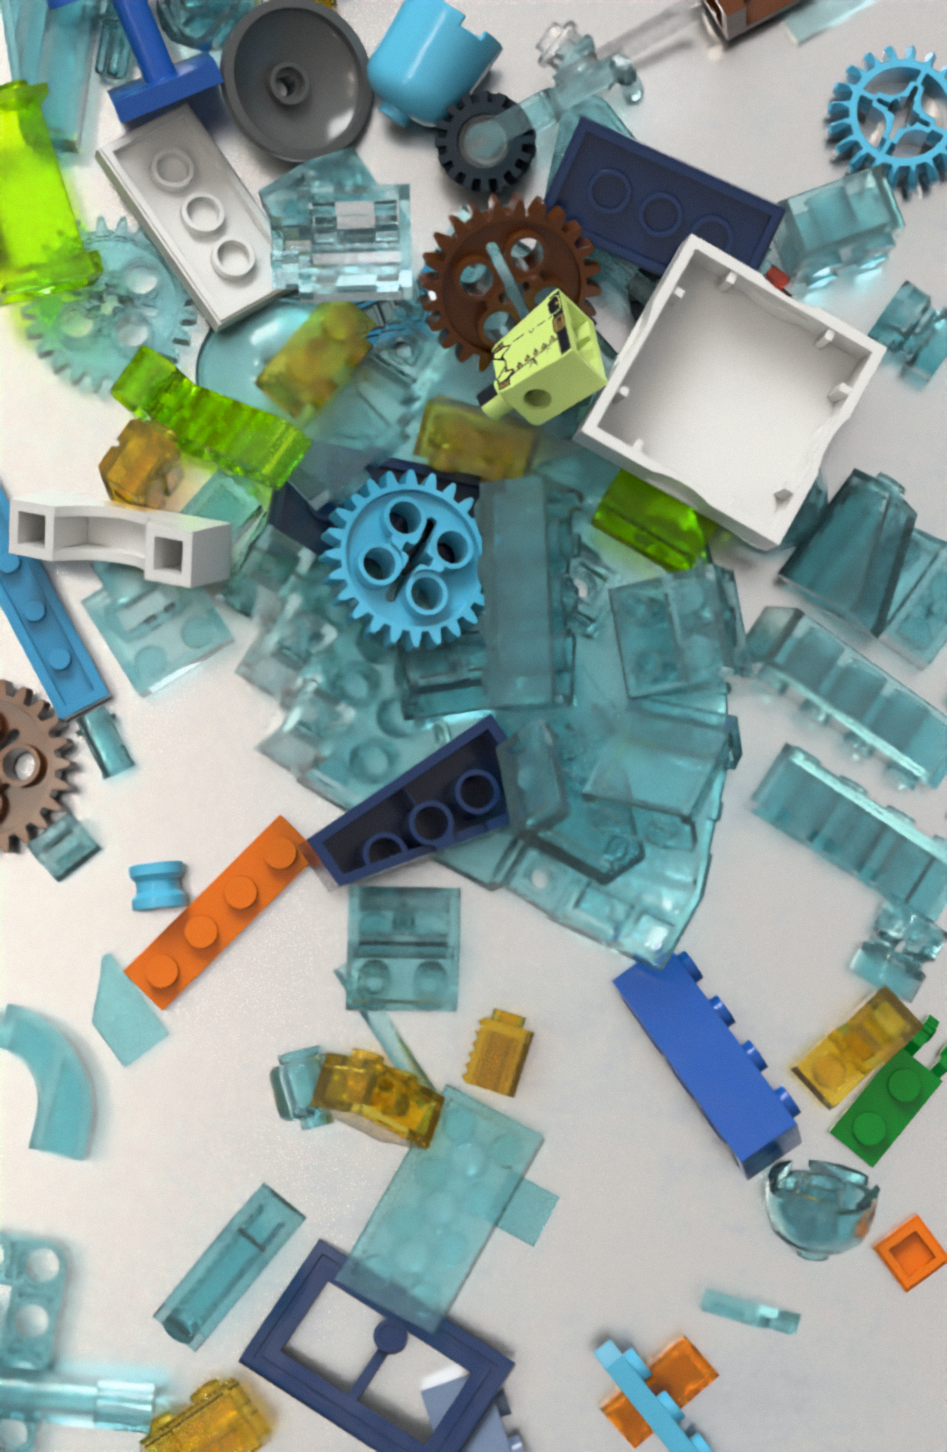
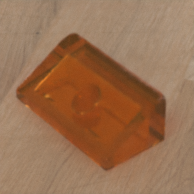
M682 1332L645 1364L653 1375L644 1382L655 1396L666 1390L677 1406L682 1409L720 1375ZM619 1387L598 1405L603 1414L634 1449L654 1433Z

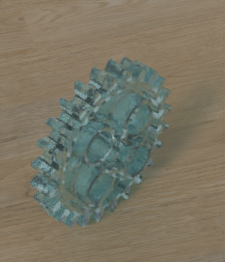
M102 215L97 218L96 231L88 232L80 220L76 221L77 237L70 239L60 230L56 231V239L59 246L56 251L44 245L39 247L40 256L46 263L45 266L38 264H28L27 266L28 274L37 281V284L21 285L22 296L35 301L20 307L22 319L37 321L25 329L27 340L43 339L35 350L36 357L40 360L54 355L55 358L51 365L53 375L56 376L66 368H70L71 386L76 387L87 376L91 378L93 393L97 394L104 380H111L116 394H121L123 379L131 378L139 390L143 389L142 373L147 370L156 378L162 379L163 369L160 361L165 359L176 365L180 362V355L173 345L175 343L182 346H190L192 342L191 335L181 326L197 325L198 314L184 308L194 305L195 302L186 289H182L183 285L154 243L148 241V235L143 227L140 225L134 234L128 232L126 217L121 216L116 229L108 230ZM83 264L97 266L102 272L100 278L92 284L78 283L72 278V274L77 267ZM137 273H146L155 279L156 284L149 292L135 293L127 287V280ZM63 294H72L81 300L64 302L61 300ZM107 296L117 297L118 306H114L112 314L102 313L101 304H105ZM151 307L157 309L158 314L148 316L136 309H148ZM82 316L89 319L93 327L83 337H72L63 331L64 324L70 318ZM136 325L146 331L147 337L140 345L126 346L118 340V333L126 326Z

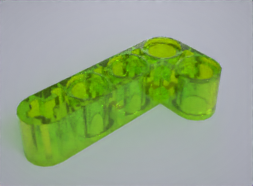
M146 346L139 348L109 390L110 394L139 422L171 447L277 491L282 489L313 445L312 441L301 430L285 419L194 384L168 359Z

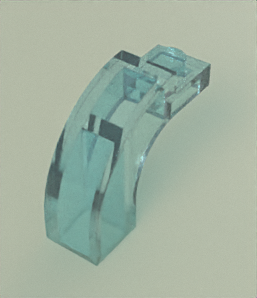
M7 1003L3 1022L0 1023V1048L12 1053L24 1063L34 1079L38 1095L37 1113L28 1149L84 1162L89 1158L97 1123V1098L89 1067L73 1040L53 1021L30 1008L15 1003Z

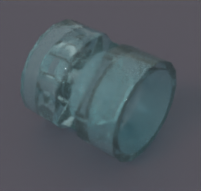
M906 279L867 336L887 347L886 353L889 355L897 352L904 355V366L929 382L947 356V307L943 306L938 309L931 307V296Z
M886 900L871 926L875 938L873 941L862 942L848 969L881 990L905 1002L912 1003L927 977L922 966L924 963L935 962L947 941V932L919 914L895 902ZM902 941L905 943L903 954L895 951L896 946Z

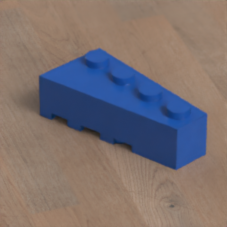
M666 942L613 979V985L654 1047L661 1055L664 1054L669 1061L667 1063L686 1093L692 1099L695 1098L701 1106L699 1108L720 1142H723L725 1145L728 1144L738 1161L736 1165L748 1181L802 1143L798 1124L794 1119L801 1111L782 1085L773 1090L761 1074L762 1071L768 1068V1065L752 1042L747 1040L740 1045L728 1027L736 1023L722 1000L717 995L708 1000L696 984L704 977L685 950L676 956Z

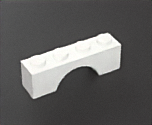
M53 490L10 498L9 553L52 562L91 560L127 564L143 569L145 580L186 588H194L230 579L232 523Z

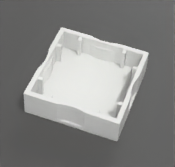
M691 234L678 247L607 374V385L598 390L572 440L767 551L780 545L818 476L819 467L829 442L843 423L850 418L888 348L824 310L801 303L785 295L768 282L759 272Z

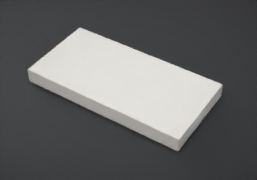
M187 102L96 150L94 158L215 333L305 284L308 275Z

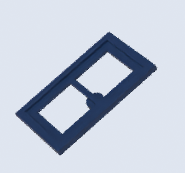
M321 1239L318 1240L238 1361L376 1452H461L516 1366L515 1362ZM328 1282L386 1318L374 1330L373 1338L378 1349L348 1395L282 1353V1350ZM408 1333L472 1373L426 1445L358 1402L387 1356L398 1354L404 1350L408 1343Z

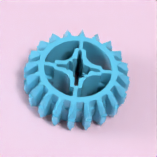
M890 45L885 47L883 51L882 63L875 55L869 52L862 59L863 69L850 65L845 72L848 83L837 82L832 92L839 101L829 103L826 112L828 116L838 120L828 126L827 136L834 139H844L835 146L833 150L835 157H845L851 154L853 158L847 165L846 171L848 174L853 175L861 167L868 171L864 179L866 187H871L878 176L886 178L884 189L887 194L894 192L898 179L903 180L904 188L908 193H914L918 187V175L925 184L932 187L939 180L937 169L947 174V65L939 72L935 70L933 65L937 56L934 52H929L923 63L916 61V48L913 45L906 48L902 59L897 58L896 51ZM889 82L908 83L907 88L898 95L890 96L879 91L876 95L868 92L876 86ZM923 91L937 105L942 118V128L934 125L936 119L924 112L921 106ZM910 101L911 105L906 113L908 117L904 128H899L895 137L890 139L889 135L894 126L892 122L896 112H901L905 103ZM857 110L866 114L865 120L877 128L880 136L877 148H874L864 137L859 127ZM910 143L919 147L927 144L933 147L930 151L916 157L897 158L891 156L895 149L902 144Z

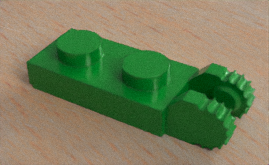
M930 1014L920 1023L901 1047H895L828 1131L872 1168L943 1082L940 1078L947 1072V1043L928 1069L913 1057L937 1031L936 1028L939 1025V1021Z

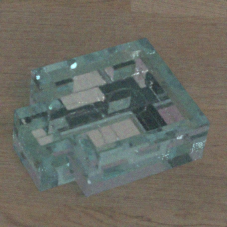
M410 184L298 187V216L270 217L272 238L270 263L273 289H299L300 303L413 299ZM375 204H396V205H375ZM313 206H335V207H313Z
M96 561L91 564L104 587L80 602L135 691L142 699L235 642L234 637L202 586L186 588L145 580L143 569L127 564Z

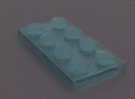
M446 1084L335 1280L346 1288L435 1337L545 1141L544 1136Z

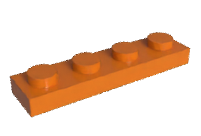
M280 814L123 972L162 1011H165L309 866V863L297 847L306 839Z

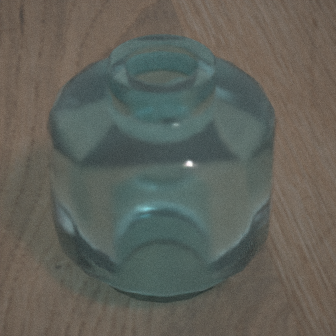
M320 1045L278 1055L279 1064L270 1069L268 1080L279 1118L288 1122L299 1120L302 1131L333 1123L332 1111L342 1108L348 1100L337 1056L330 1052L322 1053Z

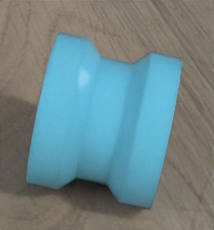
M165 861L129 866V878L135 882L136 895L131 900L132 911H149L187 906V895L180 889L179 878L184 873L183 861Z

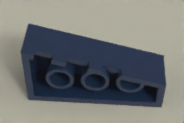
M489 714L297 847L329 893L540 815L554 808V805L496 720Z

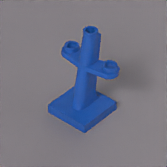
M46 0L49 10H53L78 0ZM111 0L142 76L107 91L121 124L224 82L216 61L207 50L173 64L147 0Z

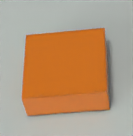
M918 1214L912 1215L871 1246L905 1293L909 1292L947 1263V1253Z

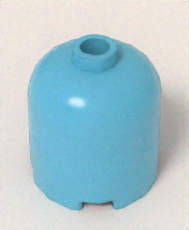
M404 0L371 54L367 64V80L370 88L383 101L378 111L403 128L407 126L410 120L425 127H437L440 118L445 120L451 115L446 111L451 103L457 107L461 102V96L468 93L471 95L503 51L502 45L486 31L479 37L461 26L466 16L443 0Z

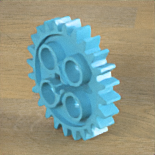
M409 469L401 476L399 484L392 471H387L379 478V486L371 478H368L359 486L360 494L350 491L342 499L346 509L337 508L328 517L338 528H329L321 535V540L334 547V549L325 551L319 557L320 563L334 566V571L322 580V584L339 586L341 591L330 602L331 605L340 606L348 603L351 611L348 613L345 623L349 625L360 618L365 621L363 638L366 640L378 630L382 631L383 647L386 649L394 645L400 637H402L406 652H412L416 649L421 639L428 650H433L441 644V635L449 643L461 636L460 627L468 630L478 622L474 612L481 613L490 606L491 603L482 593H488L498 586V582L485 574V572L494 569L500 564V559L485 555V549L494 544L497 539L494 536H480L478 531L488 520L487 516L471 518L468 511L472 507L474 499L470 497L458 504L453 500L456 484L451 483L440 492L436 490V474L433 473L427 476L420 485L417 484L413 469ZM390 512L400 514L406 520L408 534L398 532L392 526L389 517ZM427 520H431L434 527L428 539L420 546L411 561V566L414 569L401 579L395 591L393 602H389L385 595L408 561L409 556L405 552L419 542ZM437 542H443L452 548L455 555L454 563L446 562L440 557L437 551ZM364 558L373 559L380 565L383 571L382 580L374 579L367 574L364 568ZM412 587L422 589L427 594L430 601L429 610L422 609L414 603L411 594Z

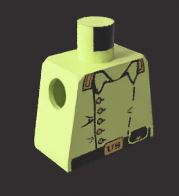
M555 290L495 344L491 353L497 380L479 392L476 398L485 414L494 421H498L512 409H515L532 425H541L607 385V379L594 322L561 290Z

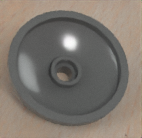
M268 0L249 10L235 23L224 43L220 59V73L224 82L220 85L225 105L240 131L254 145L274 157L293 162H311L324 159L339 152L349 145L363 128L373 99V91L367 80L369 58L361 40L353 28L339 14L319 2L313 0ZM277 79L285 84L287 89L286 96L280 94L277 90Z

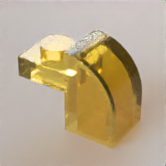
M884 985L868 995L842 1017L791 1070L828 1110H831L874 1069L886 1064L924 1025Z

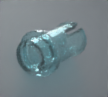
M106 706L76 719L80 728L76 734L78 737L84 736L102 773L103 780L136 765L134 760L131 759L113 723L117 719L116 714L110 715Z

